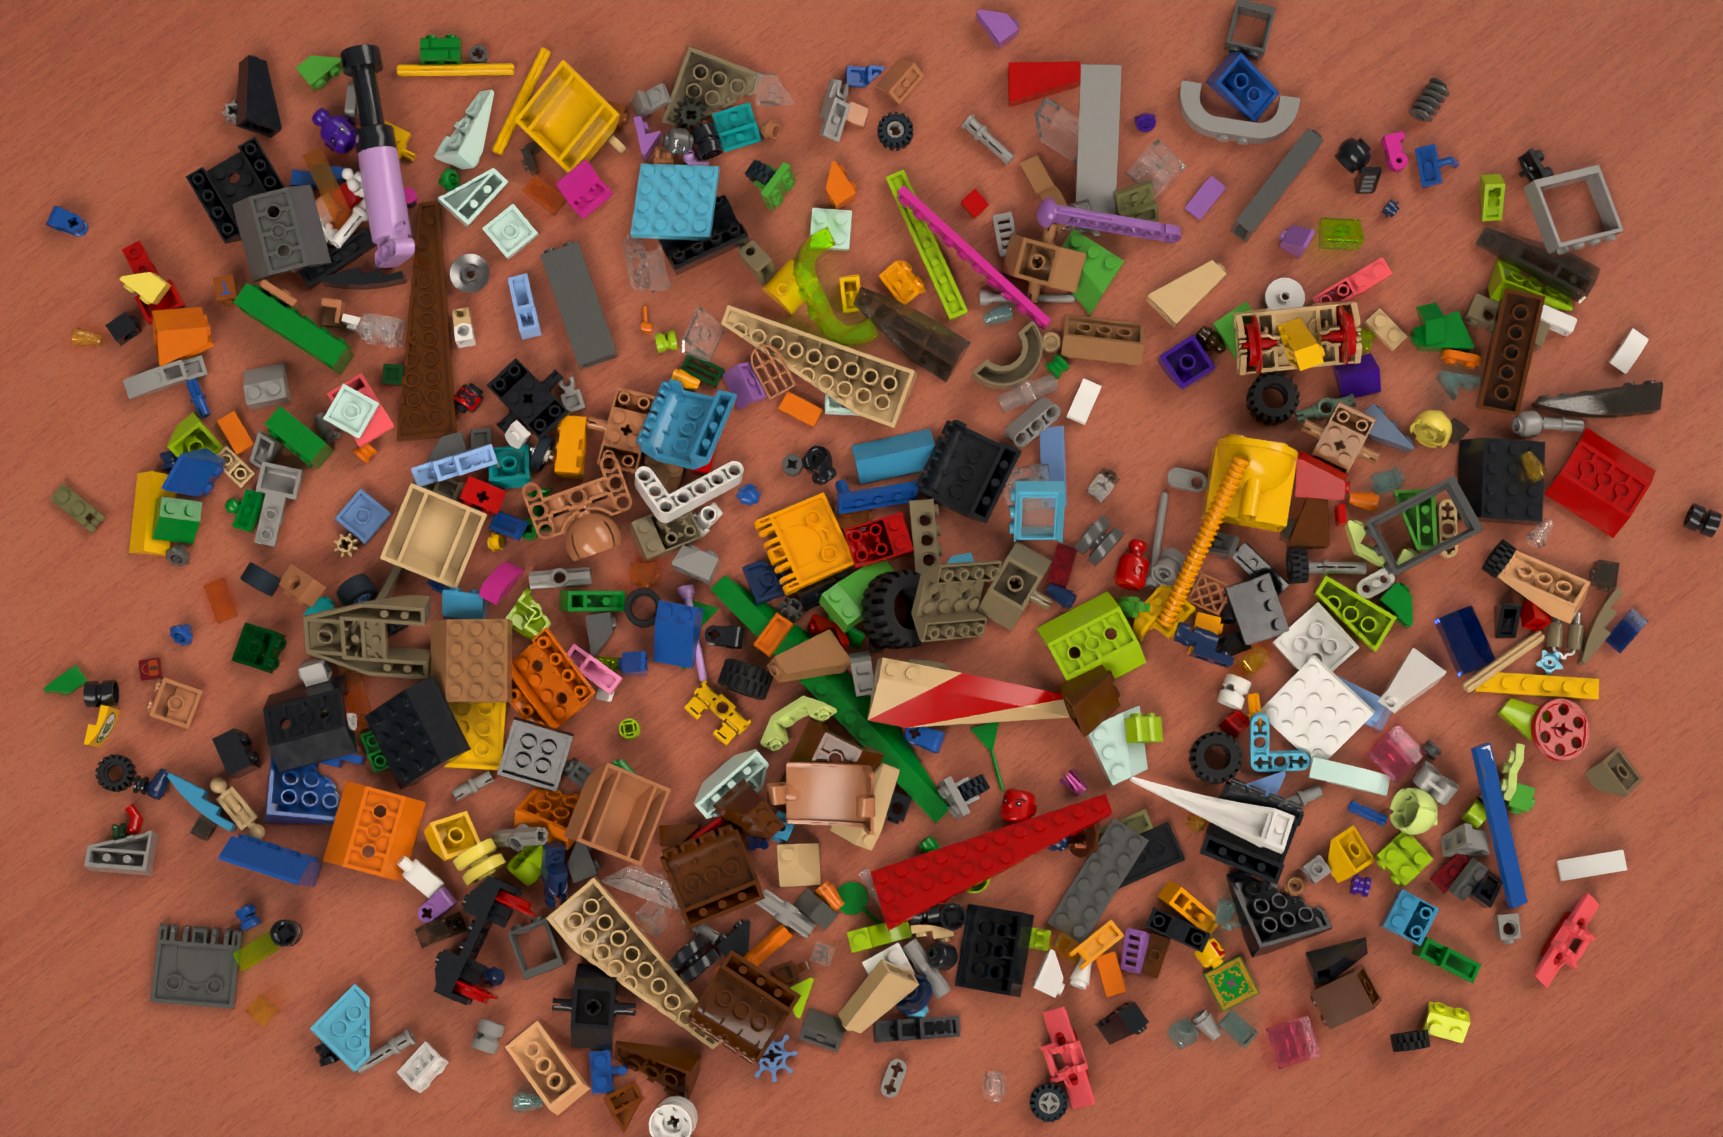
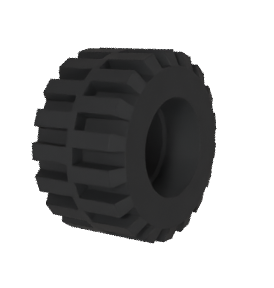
M1276 371L1272 374L1267 372L1263 376L1260 375L1249 388L1246 401H1248L1247 409L1251 410L1250 414L1252 417L1254 415L1257 417L1256 421H1263L1264 425L1272 423V426L1278 423H1284L1296 411L1300 401L1298 400L1300 392H1297V384L1292 383L1293 379L1291 377L1289 379L1286 378L1287 374L1282 373L1279 375ZM1266 389L1279 391L1284 398L1283 406L1277 409L1268 407L1262 400L1263 391Z
M730 658L725 659L717 683L721 687L743 696L765 700L773 676L769 671Z
M1217 731L1206 733L1193 743L1189 752L1190 768L1196 773L1195 776L1201 778V781L1209 782L1210 784L1224 783L1233 778L1240 770L1241 762H1243V757H1241L1243 752L1238 746V741L1235 742L1233 740L1234 737L1226 735L1225 732ZM1219 746L1225 751L1227 763L1222 769H1211L1205 763L1204 753L1209 747Z

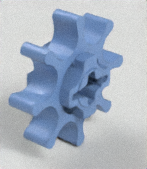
M785 1035L781 1042H774L772 1040L762 1057L770 1055V1051H773L775 1055L782 1056L775 1057L774 1062H771L768 1058H761L758 1062L760 1069L755 1073L756 1078H759L763 1071H770L773 1075L772 1082L777 1083L776 1073L779 1069H785L789 1074L793 1073V1069L787 1067L786 1059L790 1056H798V1052H787L784 1049L785 1042L789 1040L788 1035ZM775 1046H778L781 1051L777 1050ZM763 1062L767 1063L769 1067H766Z

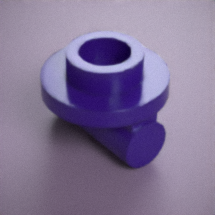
M1145 113L1134 117L1135 125L1141 132H1149L1156 125L1155 115Z

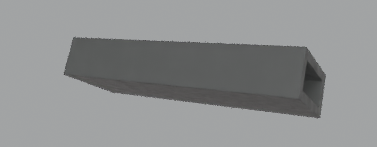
M1306 129L1236 219L1231 229L1233 234L1244 242H1248L1317 153L1323 142L1321 135L1317 131Z
M571 241L563 244L561 248L545 250L544 254L540 256L580 370L617 358L618 354L579 243Z

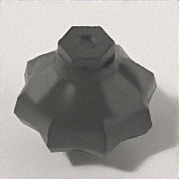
M178 544L165 551L166 560L170 561L172 565L180 567L189 564V553L182 544Z

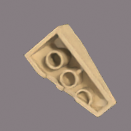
M881 763L874 771V835H868L861 827L830 825L829 830L857 846L872 851L882 831L900 770Z

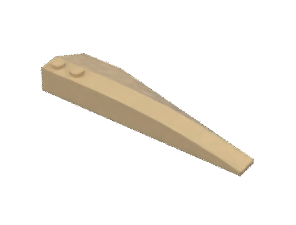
M596 876L546 918L576 953L586 958L593 965H596L610 977H617V981L655 1007L680 1027L686 1029L711 1049H714L723 1041L720 1039L719 1042H716L704 1034L707 1029L703 1027L700 1031L689 1024L691 1019L688 1015L699 998L688 985H684L679 978L680 975L670 968L665 957Z

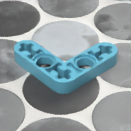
M1262 712L1252 714L1249 721V761L1253 770L1258 772L1302 771L1309 767L1310 758L1304 751H1269V719ZM1258 718L1265 721L1261 723L1262 732H1258V726L1254 723L1258 721ZM1257 737H1263L1265 743L1263 746L1257 747L1254 745V740ZM1278 756L1285 757V763L1281 766L1274 764V760ZM1288 756H1291L1292 760H1298L1299 756H1302L1305 761H1302L1300 765L1297 761H1291L1292 765H1289ZM1258 757H1261L1263 761H1269L1268 757H1270L1271 766H1269L1268 762H1261V765L1257 766L1254 761H1258Z

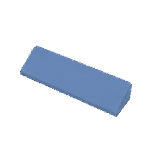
M1064 426L1047 427L1039 434L1041 481H1064L1065 506H1067ZM1042 498V507L1055 509V498Z

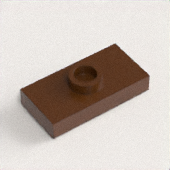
M1150 932L1151 935L1141 973L1158 979L1171 939Z

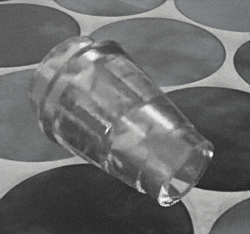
M1545 518L1527 534L1526 541L1528 544L1536 549L1545 546L1554 523Z

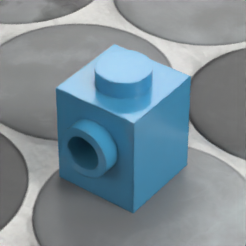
M778 810L776 816L785 826L771 839L782 844L783 840L788 842L796 824H788L786 822V813Z

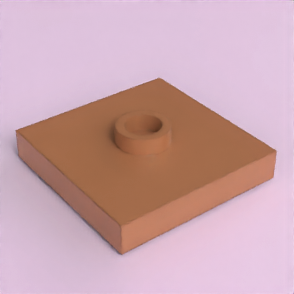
M263 279L260 287L269 296L271 294L276 296L284 305H290L296 309L300 315L304 313V307L295 298L291 297L292 294L284 288L280 290Z

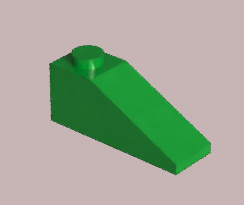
M560 590L559 610L624 611L625 591Z

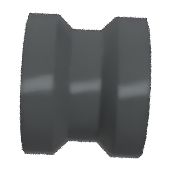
M789 454L783 459L782 467L786 475L795 477L801 473L803 467L800 457Z

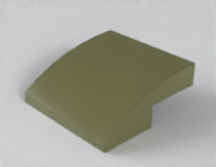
M1150 180L1113 192L1117 215L1153 222L1159 221L1158 204L1154 201L1153 185Z

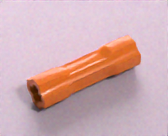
M781 923L754 949L745 954L743 958L758 967L793 936Z

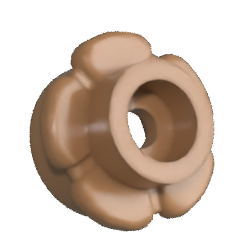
M1290 876L1286 879L1287 882L1284 884L1286 892H1289L1291 896H1298L1299 893H1303L1305 886L1302 878Z

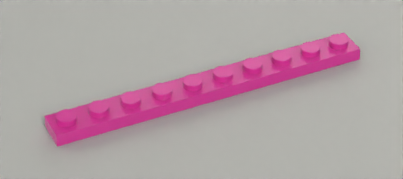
M904 185L898 190L897 197L899 203L905 208L908 206L913 211V215L919 221L923 220L933 234L940 235L943 238V243L949 248L953 247L957 251L959 258L963 261L967 260L977 274L985 276L987 283L993 288L997 287L1004 299L1007 301L1011 300L1016 305V309L1021 314H1026L1030 317V321L1033 320L1038 328L1045 330L1049 326L1051 319L912 192Z

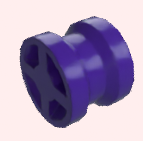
M1358 874L1353 875L1350 884V894L1355 895L1358 893L1362 897L1367 898L1371 886V877L1362 878Z

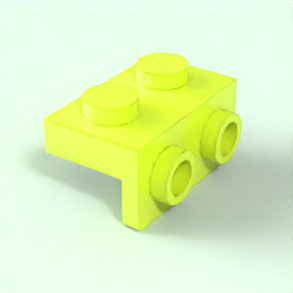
M1429 1002L1428 1013L1422 1030H1428L1429 1035L1463 1043L1470 1025L1469 1012L1462 1008L1446 1006L1440 1002Z

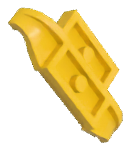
M1173 584L1171 586L1160 585L1144 602L1151 604L1150 612H1139L1138 618L1134 619L1133 632L1139 642L1143 640L1147 631L1153 628L1170 640L1175 634L1178 623L1180 621L1185 623L1196 611V608L1184 599L1185 603L1181 605L1182 610L1178 611L1180 614L1176 616V622H1173L1174 627H1166L1157 621V618L1161 616L1159 613L1163 611L1162 607L1166 605L1165 601L1169 599L1167 596L1171 594V588H1174Z

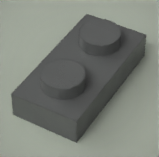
M1472 857L1448 891L1462 901H1465L1489 868Z

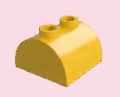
M789 259L762 290L792 316L819 286L802 266Z

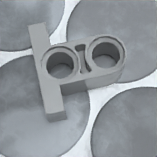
M869 650L850 653L849 657L856 697L872 694L874 675Z
M1464 823L1441 836L1442 853L1445 857H1451L1455 854L1485 856L1490 853L1488 832L1472 829V824Z

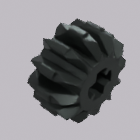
M684 97L685 104L680 101L677 102L680 109L674 108L673 111L679 114L673 116L674 120L681 119L677 123L679 127L685 124L684 129L688 130L691 125L693 130L696 128V123L699 126L703 125L699 120L700 118L703 120L707 119L705 115L701 114L706 112L707 109L705 107L700 108L703 104L701 100L696 103V98L692 97L689 103V99ZM688 109L690 111L694 109V112H692L694 116L692 118L689 116L686 118V115H688L686 111Z

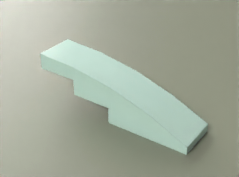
M1312 757L1308 778L1387 796L1391 777L1371 770Z

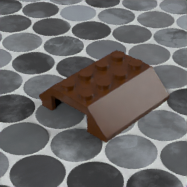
M731 823L719 827L718 834H715L714 830L699 835V842L692 838L679 843L681 848L677 850L675 845L662 850L663 856L660 859L679 903L687 929L765 899L737 826L733 827Z
M731 950L688 1015L691 1019L689 1024L700 1031L704 1027L707 1029L704 1034L716 1042L722 1039L724 1047L735 1054L739 1050L742 1052L740 1057L752 1065L754 1061L757 1063L760 1061L801 995Z

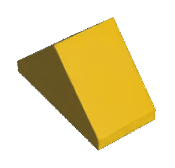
M859 274L839 277L843 313L863 311Z

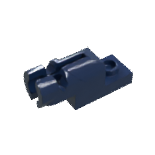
M1181 621L1178 623L1173 641L1179 642L1188 648L1192 646L1190 657L1224 668H1230L1233 665L1234 658L1230 657L1228 652L1221 650L1215 652L1219 639L1217 634L1198 626L1191 633L1190 624Z
M563 841L543 845L540 876L544 882L545 903L550 908H555L556 900L554 896L560 899V905L566 902L568 868L564 862L566 846Z

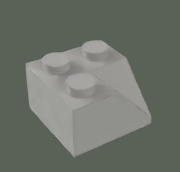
M689 544L688 547L684 545L681 547L672 562L674 570L711 586L721 563L716 553L707 549L703 552Z

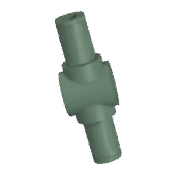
M1353 394L1339 399L1324 398L1319 403L1312 404L1309 408L1295 411L1294 416L1295 418L1298 417L1296 419L1298 424L1306 419L1325 420L1329 418L1339 401L1351 407L1356 406V401L1353 400ZM1327 405L1330 412H1322L1320 406Z

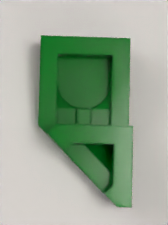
M75 665L44 687L43 691L45 693L52 692L67 696L83 687L88 680L77 665Z

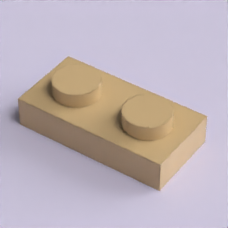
M1380 308L1364 323L1391 351L1395 350L1408 337Z

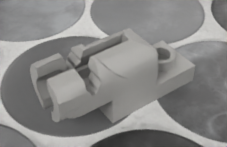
M836 79L829 80L826 88L827 92L824 94L818 116L823 119L819 135L833 142H839L851 106L846 103L849 85H841L842 81Z

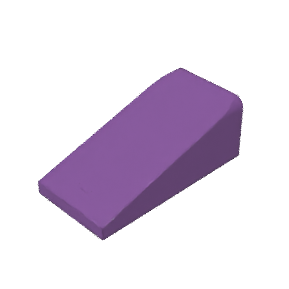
M1210 176L1184 209L1200 221L1225 192L1226 187L1216 178Z

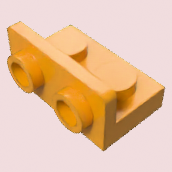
M895 261L879 275L880 279L902 307H906L919 294L926 292L923 287V281L919 277H915L912 273V267L906 261Z

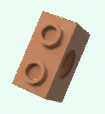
M293 564L288 567L279 583L284 588L282 592L290 598L295 596L293 600L302 606L306 603L313 607L326 589L324 585Z

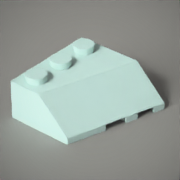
M1140 705L1103 721L1086 736L1110 787L1148 770L1145 743H1126L1124 719L1130 718V714L1141 713Z

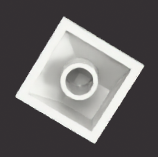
M1048 949L1032 984V988L1055 998L1057 994L1061 995L1065 984L1062 983L1064 978L1055 951Z

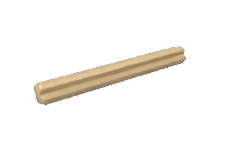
M1539 630L1534 632L1464 681L1462 688L1465 692L1470 693L1543 642L1544 634Z

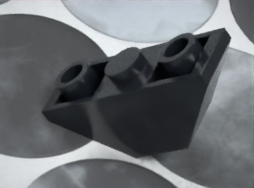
M1153 907L1145 925L1147 928L1203 953L1211 933Z

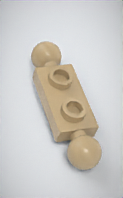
M214 778L210 783V788L213 792L221 794L216 799L241 831L248 828L249 836L262 839L265 835V829L262 825L254 823L259 819L258 815L234 786L227 789V782L224 778Z

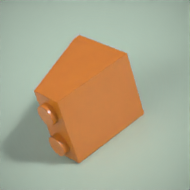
M201 307L152 311L154 348L159 366H164L208 345L211 329L210 324H208L207 314H203Z

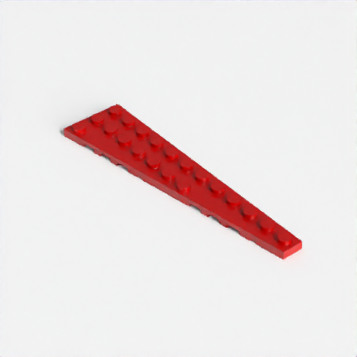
M1106 794L870 871L888 931L911 920L912 917L930 910L931 907L948 901L949 898L958 893L961 894L972 886H977L1023 862L1024 859L1042 852L1043 849L1058 844L1064 838L1070 835L1073 836L1081 832L1082 829L1110 817L1113 813Z

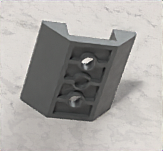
M311 185L286 187L250 196L232 204L253 283L273 278V275L332 263ZM274 206L278 207L279 215L277 217H270L269 209ZM282 246H288L290 249L289 254L285 257L279 254V249Z

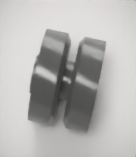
M1102 515L1095 524L1093 523L1081 536L1082 538L1074 547L1081 555L1086 554L1093 547L1094 550L1089 554L1088 561L1095 567L1125 534L1118 527H1114L1106 534L1105 532L1111 526V520L1105 515Z

